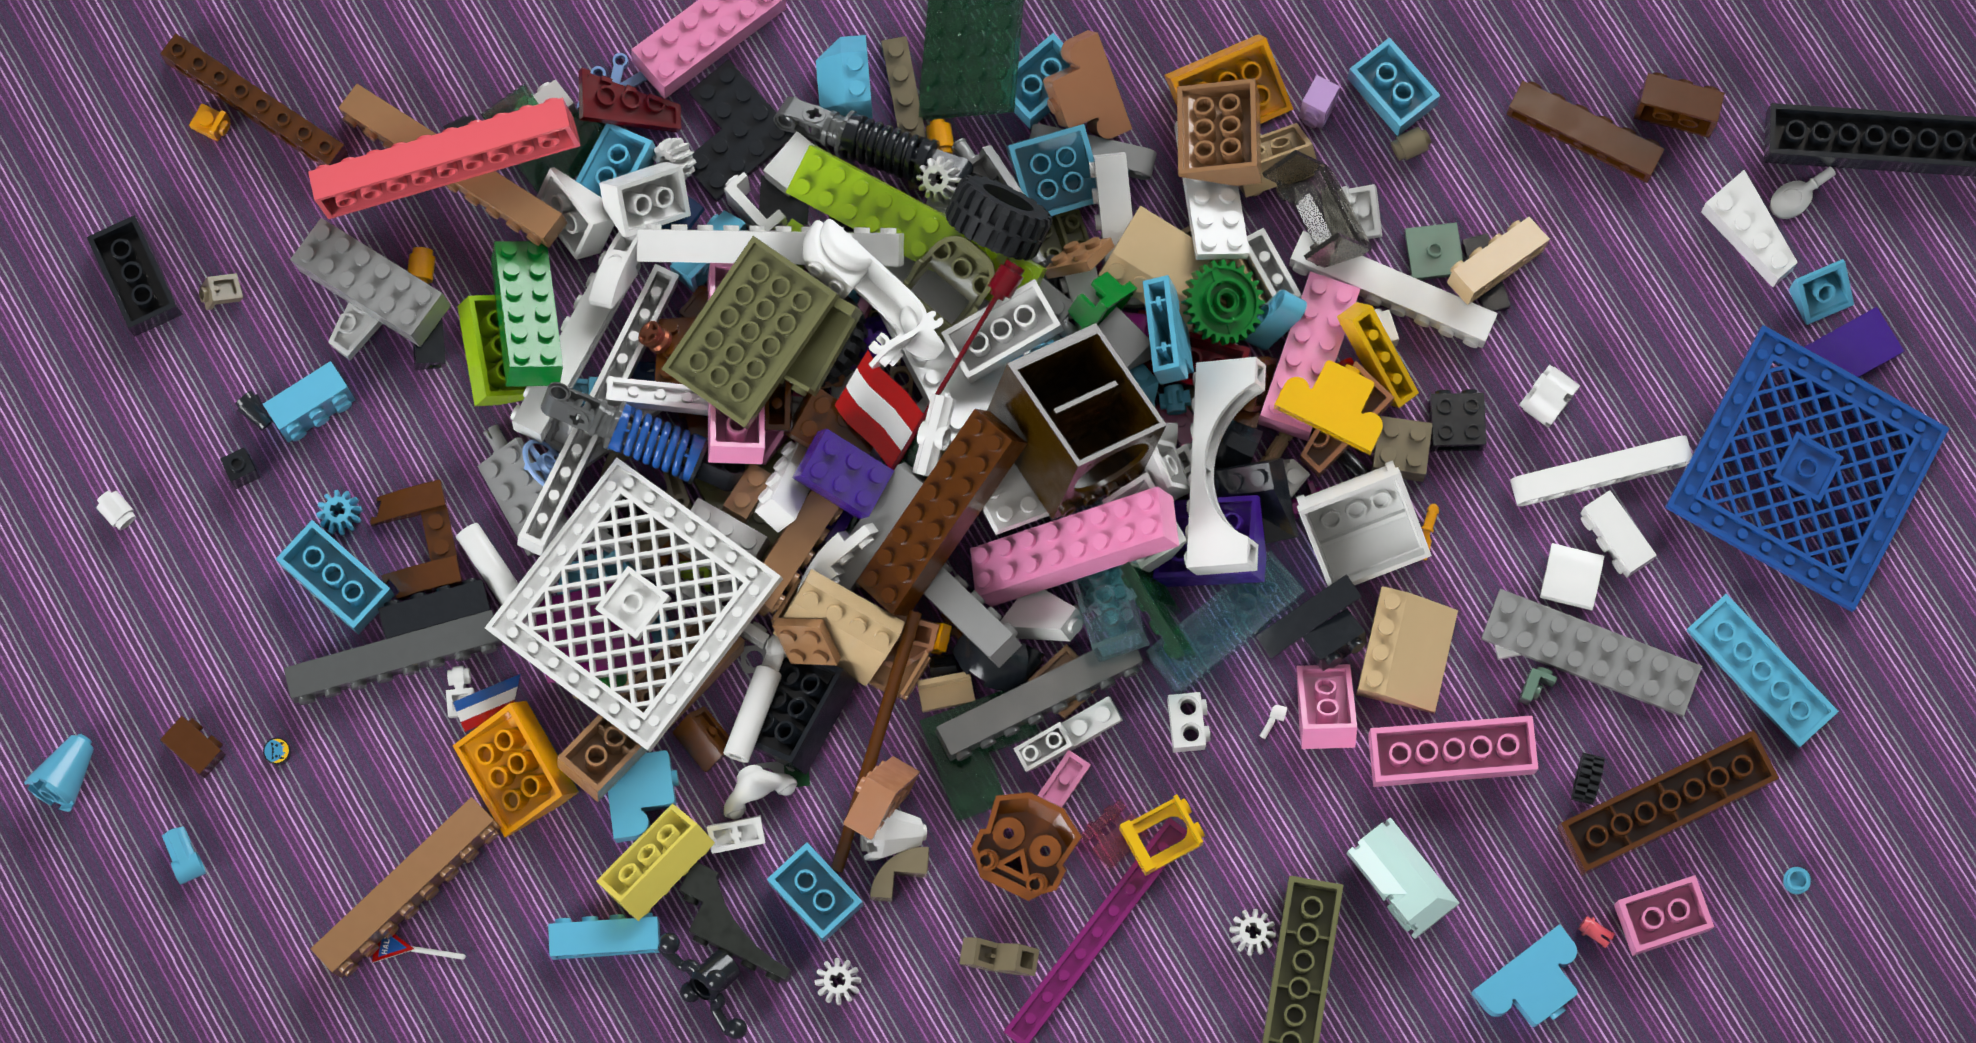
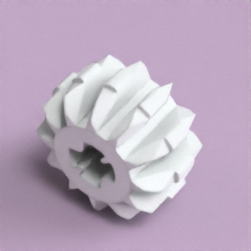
M682 138L665 139L654 148L656 155L652 158L656 164L669 162L682 165L685 180L695 172L693 165L697 162L692 156L694 152L690 151L689 143H684Z
M938 156L936 161L933 158L927 159L928 167L925 165L920 166V170L924 174L917 175L916 177L917 180L923 181V184L918 189L920 191L926 190L925 197L927 199H931L934 196L936 202H941L943 197L946 200H950L951 192L954 193L957 188L955 183H959L962 179L955 176L960 172V168H952L954 161L948 159L945 162L944 157ZM937 174L942 175L940 177L943 179L941 184L936 183L939 181L936 180Z
M1253 909L1252 917H1249L1246 910L1242 911L1244 921L1236 916L1233 921L1239 927L1232 926L1229 930L1231 933L1238 934L1231 938V942L1237 943L1241 941L1237 950L1241 952L1247 946L1248 956H1252L1254 947H1256L1259 955L1263 954L1264 951L1261 944L1271 948L1272 943L1267 938L1272 939L1276 937L1275 932L1267 931L1274 927V922L1264 923L1268 917L1267 913H1264L1261 918H1257V909ZM1251 926L1256 927V932H1260V936L1256 934L1255 939L1250 938V933L1245 932V929L1249 930Z
M835 958V967H831L830 963L826 961L824 965L828 971L817 970V974L824 979L815 980V985L824 986L819 989V996L829 992L826 997L827 1003H830L835 996L837 1005H841V996H845L846 1000L851 1002L852 998L848 992L859 993V989L852 986V984H860L861 978L852 977L858 973L857 967L847 971L850 967L849 960H846L843 966L840 967L839 958ZM840 975L843 976L842 980L845 984L834 988V983L831 979H837Z

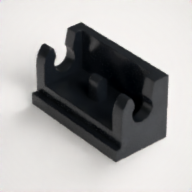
M442 318L421 347L413 343L415 371L439 369L441 364L446 363Z

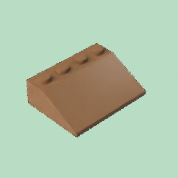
M1255 78L1178 86L1179 177L1233 186L1262 183L1260 95Z

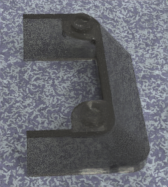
M1294 150L1262 173L1264 178L1277 184L1278 188L1276 191L1283 201L1288 200L1295 205L1314 244L1310 246L1311 251L1304 255L1307 261L1314 263L1316 266L1326 268L1363 256L1372 249L1333 171L1326 164Z

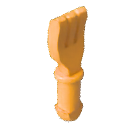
M1436 504L1428 506L1424 524L1421 527L1429 550L1432 542L1430 533L1434 532V524L1437 514H1439V507Z

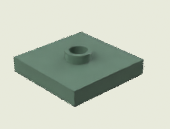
M1457 222L1405 228L1404 233L1411 277L1418 280L1450 277V269L1458 261H1463Z

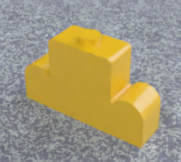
M1331 360L1325 362L1313 388H1309L1308 382L1301 377L1288 379L1274 404V409L1368 455H1371L1383 428L1382 420L1377 414L1372 412L1362 414L1374 389V382L1359 375L1361 372L1359 369L1348 364L1343 367Z

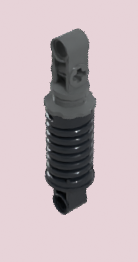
M787 97L774 116V122L781 130L792 133L799 132L805 138L820 142L823 146L828 147L830 145L835 147L834 153L840 159L845 158L853 162L857 161L859 164L867 165L869 168L885 171L886 174H894L897 178L903 177L905 181H911L918 187L923 184V181L917 180L916 177L917 175L924 174L920 170V166L925 165L928 167L927 159L933 158L936 161L937 157L941 156L944 157L945 162L948 159L953 160L952 168H960V172L955 175L957 178L971 175L974 170L972 163L968 159L940 150L938 140H931L917 134L912 136L909 131L903 132L900 128L893 129L892 125L884 126V123L881 121L875 123L874 119L858 114L854 110H851L844 117L837 111H829L818 105L801 101L796 97ZM937 174L936 180L939 181L936 183H942L943 179L940 178L942 175Z

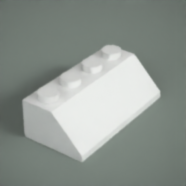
M1035 279L1018 288L1011 299L1006 297L1004 301L997 300L959 363L970 383L975 382L1064 331ZM987 307L941 332L955 358L959 355Z

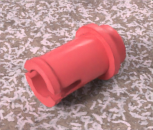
M1586 916L1578 928L1582 932V936H1589L1604 948L1610 942L1601 937V935L1603 934L1610 940L1615 935V933L1595 922L1594 917L1589 918Z

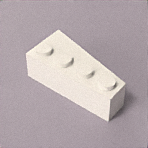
M1745 170L1705 203L1701 213L1772 287H1775L1793 271L1798 262Z

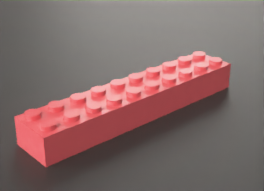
M563 97L559 99L550 98L545 100L544 103L535 106L526 105L511 113H498L493 118L487 120H474L463 127L447 128L439 134L432 136L423 135L415 141L408 143L399 142L392 145L391 148L372 150L367 152L366 155L356 158L348 157L332 165H320L315 170L309 171L308 174L315 202L326 217L332 219L581 145L574 117Z

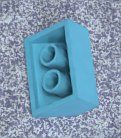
M606 124L581 169L576 182L602 198L600 182L652 166L654 163L652 157L656 155L654 152L656 146L652 140L619 126Z
M725 210L720 215H714L707 223V225H713V230H723V225H739V231H747L746 223ZM671 262L670 268L672 272L679 274V280L694 293L698 286L704 285L708 281L710 263Z

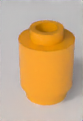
M944 119L930 121V125L925 128L927 138L938 140L940 150L953 154L951 147L954 140L951 123L945 122Z
M414 247L412 253L409 254L407 271L427 284L432 283L435 266L433 250L426 247Z

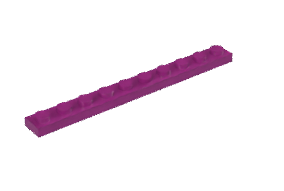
M1168 818L1145 847L1150 858L1182 841L1187 834V830L1171 818ZM1135 860L1003 1031L1005 1035L1016 1043H1030L1167 865L1145 876L1137 860Z

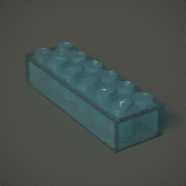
M1103 497L1098 498L1094 504L1088 507L1083 505L1077 508L1071 515L1103 505ZM1063 516L1053 519V521L1063 518ZM1125 564L1072 581L1092 650L1099 662L1150 645Z
M1271 550L1266 553L1265 582L1228 584L1146 650L1145 657L1176 694L1186 693L1303 598L1305 590Z

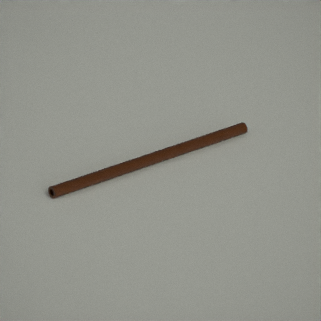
M912 610L908 612L847 815L859 792L855 791L862 777H866L869 771L872 772L876 766L920 623L921 613ZM843 825L831 865L834 871L840 873L844 872L856 832Z

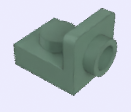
M1532 668L1528 673L1518 702L1528 706L1532 699L1537 701L1542 689V685L1538 683L1553 687L1557 677L1553 676V672L1546 668Z

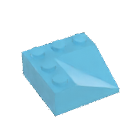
M1084 124L1006 146L1016 183L1027 197L1042 205L1051 216L1093 204L1092 188H1096V179L1090 178L1089 162H1094Z

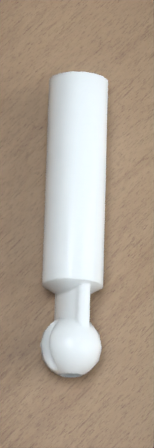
M478 523L471 524L460 531L456 539L495 597L503 605L519 583ZM527 620L526 623H525V625L528 626V627H529V620Z
M776 635L770 636L766 641L765 658L762 665L756 666L723 752L729 758L740 762L748 763L782 676L779 670L783 659L787 655Z

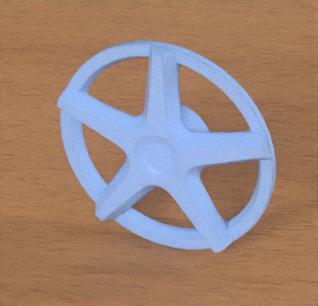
M535 439L529 440L523 446L522 451L525 463L524 469L528 470L533 478L544 486L556 462L554 455L558 458L559 453L544 441L540 443ZM533 444L543 445L549 450L547 453L540 455ZM528 450L536 462L530 463ZM536 471H540L543 474L544 480L536 473Z

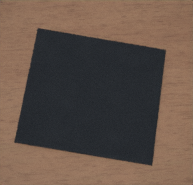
M761 175L759 211L768 219L777 210H780L786 216L787 224L791 219H794L802 225H808L809 205L791 195L788 197L769 182L764 175Z

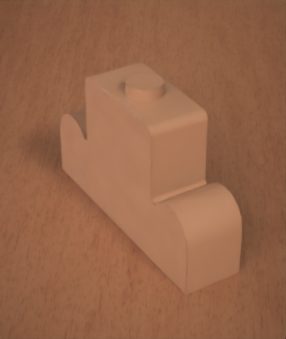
M1087 30L1065 41L1061 48V56L1064 61L1070 64V67L1052 74L1043 80L1049 97L1047 100L1048 107L1055 114L1058 124L1062 127L1071 128L1087 122V128L1091 134L1105 139H1111L1132 130L1098 32Z

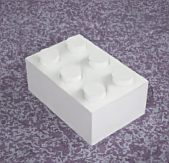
M700 498L696 500L690 510L759 561L770 545L767 536ZM676 535L677 546L688 544ZM697 550L698 561L709 559ZM691 551L680 552L691 559ZM717 565L718 575L730 574ZM705 566L712 571L711 566ZM738 580V586L740 587L743 583Z

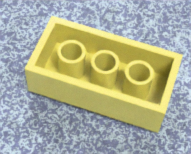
M672 803L596 882L620 906L639 921L650 912L651 908L670 891L682 876L689 872L690 868L701 857L707 854L715 842L695 821Z

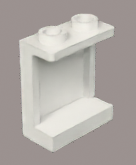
M744 172L740 176L734 175L727 181V187L724 188L727 203L748 227L765 226V231H775V226H787L786 216L780 210H777L766 219L746 197L751 189L748 176Z

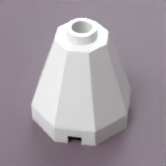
M895 809L890 818L888 817L884 821L883 827L877 830L872 840L860 834V847L862 851L868 852V854L864 855L865 860L885 858L907 849L921 846L922 841H925L927 838V827L922 823L921 818Z

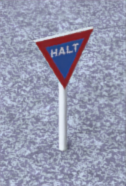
M394 934L389 939L384 937L377 944L379 949L373 954L372 963L409 951L462 960L466 956L459 953L410 946Z

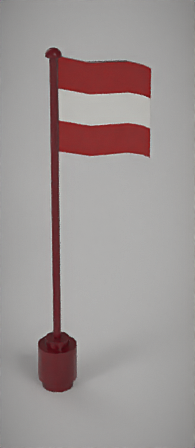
M1006 259L1005 263L1000 264L988 284L992 288L990 294L994 297L937 389L936 395H941L997 300L1004 301L1006 297L1011 299L1024 278L1022 275L1025 271L1018 265ZM867 350L835 406L847 424L874 447L889 468L895 470L917 435L921 423L926 420L929 404L923 413L907 391L881 369L880 366L872 369L869 363L874 358L869 350Z

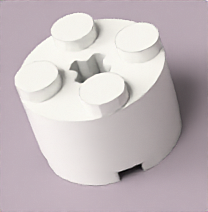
M1549 365L1519 406L1549 428L1574 396L1580 385L1556 367Z

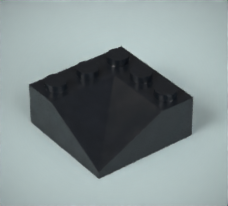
M1283 458L1214 469V485L1217 498L1252 495L1260 497L1265 544L1298 537Z

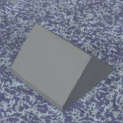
M1117 307L1098 325L1128 370L1152 359L1149 338Z

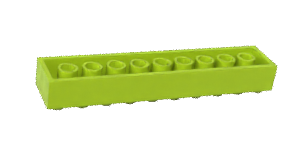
M809 145L786 190L787 194L853 229L854 227L870 228V233H880V228H896V233H904V256L915 262L921 259L939 240L949 236L965 237V235L957 232L948 223L945 214L817 146ZM971 240L990 257L994 264L995 272L1000 264L1005 263L1006 259L1025 270L1022 275L1024 278L1018 288L1034 279L1039 286L1048 270L1031 260H1016L1000 253L997 254ZM989 291L985 299L990 302L994 296Z

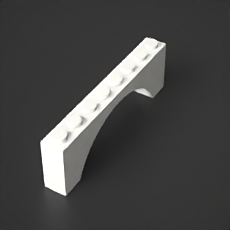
M1257 357L1196 363V372L1193 374L1195 397L1192 398L1191 402L1194 419L1190 426L1193 440L1192 448L1189 451L1191 474L1188 476L1190 499L1187 501L1189 523L1185 529L1188 544L1187 551L1184 554L1186 568L1196 575L1257 571L1258 544L1248 536L1236 531L1227 521L1219 506L1214 485V467L1217 450L1227 427L1236 414L1249 401L1265 391L1266 365Z

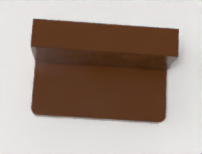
M705 706L689 713L673 731L674 736L704 772L710 771L720 759L726 756L723 752L729 735Z

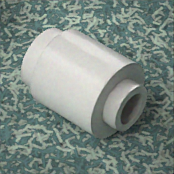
M107 491L98 498L99 504L97 509L113 527H117L120 531L128 527L136 519V516L133 514V508L118 491L112 493Z

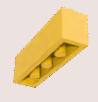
M1356 302L1337 316L1364 369L1394 397V401L1390 406L1400 408L1419 394L1372 305Z

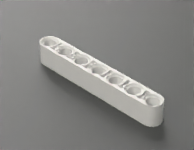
M1684 435L1512 478L1510 482L1517 506H1527L1687 466L1692 453L1687 436Z

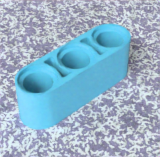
M1284 289L1280 290L1260 308L1264 311L1263 315L1257 316L1261 324L1253 326L1255 332L1252 334L1247 333L1248 338L1244 339V341L1263 351L1269 349L1302 318L1307 302Z

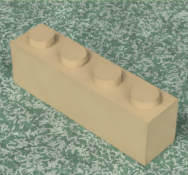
M1530 217L1522 222L1519 220L1515 221L1507 229L1508 232L1503 235L1500 233L1495 235L1489 241L1488 246L1484 249L1478 247L1470 254L1468 260L1465 262L1460 260L1450 269L1451 275L1447 283L1467 305L1544 251L1550 238Z

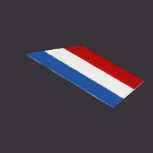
M521 674L453 702L464 732L480 726L509 703H514Z

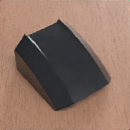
M1232 420L1219 444L1214 468L1218 469L1251 463L1263 431Z

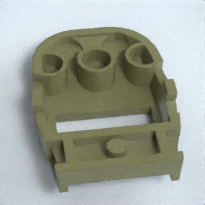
M949 236L939 240L921 259L916 261L906 280L903 281V284L911 291L928 268H930L970 301L952 324L936 312L933 319L936 321L939 318H943V324L934 331L943 343L946 340L941 332L979 310L980 305L991 289L988 284L995 274L994 264L990 257L971 240L961 236ZM915 294L925 307L927 313L935 311Z

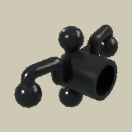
M675 933L663 934L659 940L658 951L675 968L687 972L690 976V981L684 983L680 988L681 998L685 1002L690 1003L697 1001L699 998L709 1000L710 1011L723 1034L732 1039H742L747 1033L748 1026L746 1022L739 1018H733L728 1021L721 1009L726 1002L722 992L740 974L735 961L722 951H715L701 965L692 959L684 961L675 953L680 947L679 937Z

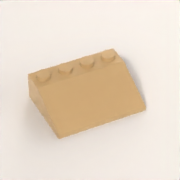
M1140 205L1098 275L1101 276L1108 272L1121 285H1125L1130 281L1137 287L1133 297L1144 304L1143 281L1169 275L1178 294L1179 312L1188 330H1190L1193 324H1187L1191 318L1190 315H1183L1188 306L1181 304V301L1187 299V296L1182 291L1189 288L1185 282L1193 279L1191 273L1196 270L1199 271L1201 265L1206 264L1208 266V263L1213 260H1196L1191 236ZM1225 259L1226 264H1228L1230 260Z
M813 569L809 571L782 618L823 619L841 656L838 665L835 666L843 668L864 686H867L888 656L905 624L901 619Z
M1382 586L1378 596L1356 695L1435 714L1458 610L1409 592Z

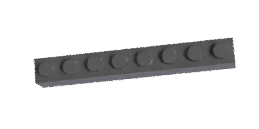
M492 610L285 667L283 669L290 697L294 703L306 705L315 702V698L325 695L326 698L340 695L341 691L345 689L360 690L366 688L367 683L389 682L394 679L393 676L402 673L404 676H410L418 673L420 668L427 666L431 669L439 668L445 665V661L452 659L464 661L471 658V654L482 652V654L495 652L497 647L503 645L502 641L485 629L494 613Z
M1129 633L937 726L935 733L950 761L956 758L958 761L964 760L972 755V750L980 746L982 749H986L996 743L995 739L1003 735L1010 737L1020 731L1019 727L1027 723L1030 726L1035 725L1044 719L1043 715L1051 711L1057 714L1068 707V703L1076 699L1078 702L1086 700L1092 696L1091 691L1098 688L1106 690L1116 684L1115 680L1123 676L1127 679L1140 672L1139 668L1142 666L1143 659Z

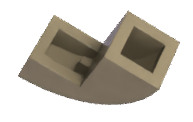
M929 847L907 849L889 859L879 870L873 881L870 899L892 902L895 875L927 878Z
M964 937L959 964L999 973L1035 976L1040 949L1022 944L995 943L981 938Z

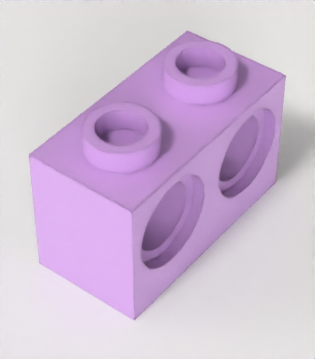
M1316 75L1301 105L1299 118L1302 119L1305 125L1311 128L1318 127L1323 129L1337 103L1340 86Z

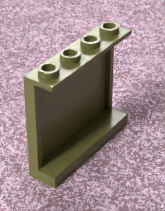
M839 297L780 384H783L786 380L793 384L791 389L805 397L809 393L816 397L863 312Z

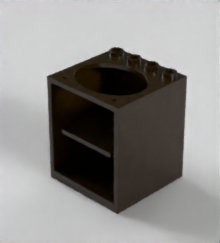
M1096 323L1007 363L987 411H991L1028 443L1015 461V465L1052 519L1060 516L1067 517L1083 505L1088 507L1094 504L1098 498L1104 495L1110 496L1121 487L1140 477L1167 426Z

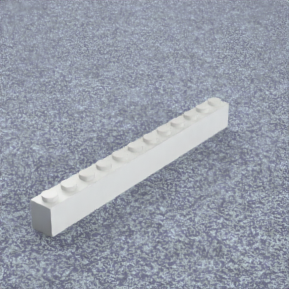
M657 264L654 265L590 393L592 397L606 401L608 377L631 379L646 349V346L639 342V332L647 322L656 321L658 323V320L661 319L677 287L679 274ZM572 428L518 536V546L541 556L601 436H591L584 430Z

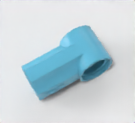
M185 827L171 829L162 835L172 859L171 866L180 885L206 874L202 860L198 853L194 851Z

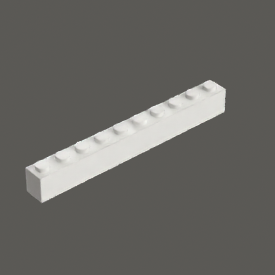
M646 224L645 229H637V261L734 263L752 236H755L794 264L805 265L802 246L805 235L810 227H802L801 232L791 231V226H775V231H765V226H749V231H739V225H723V230H713V225H697V230H687V224H671V229H661L662 224ZM854 227V233L847 232L851 234L854 240H858V243L883 266H904V233H896V228H880V233H870V228Z

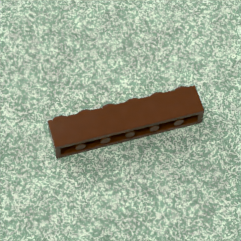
M1522 80L1506 114L1645 183H1648L1664 151V148L1660 147L1657 141L1649 138L1645 140L1637 136L1634 130L1627 127L1621 128L1613 124V121L1605 116L1598 117L1590 113L1583 105H1573L1567 102L1560 94H1550L1542 90L1539 84L1532 81L1526 82Z

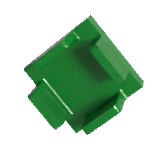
M1105 272L1091 283V286L1096 290V296L1100 299L1098 304L1095 306L1084 294H1080L1068 312L1081 326L1080 330L1095 323L1099 325L1116 307L1122 311L1137 290V287L1130 281L1125 285H1121L1110 273Z

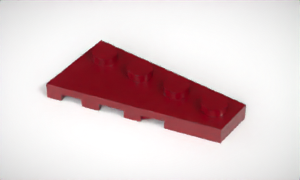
M581 68L578 71L579 120L676 133L681 130L680 104L651 93L647 95L636 91L637 88L630 85L623 86L612 81L613 79L604 75L599 77L590 73V70Z

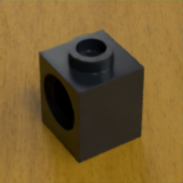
M244 447L220 458L231 483L236 489L260 478L249 453Z

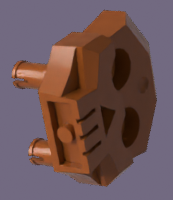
M1032 792L998 795L995 797L987 828L979 830L971 851L976 860L980 878L1030 901L1042 894L1056 891L1059 888L1067 872L1064 864L1083 836L1066 809ZM1007 828H1011L1014 831V835L1010 839L1004 835V831ZM1043 846L1050 848L1051 852L1048 856L1041 854ZM1020 857L1023 872L1007 865V863Z

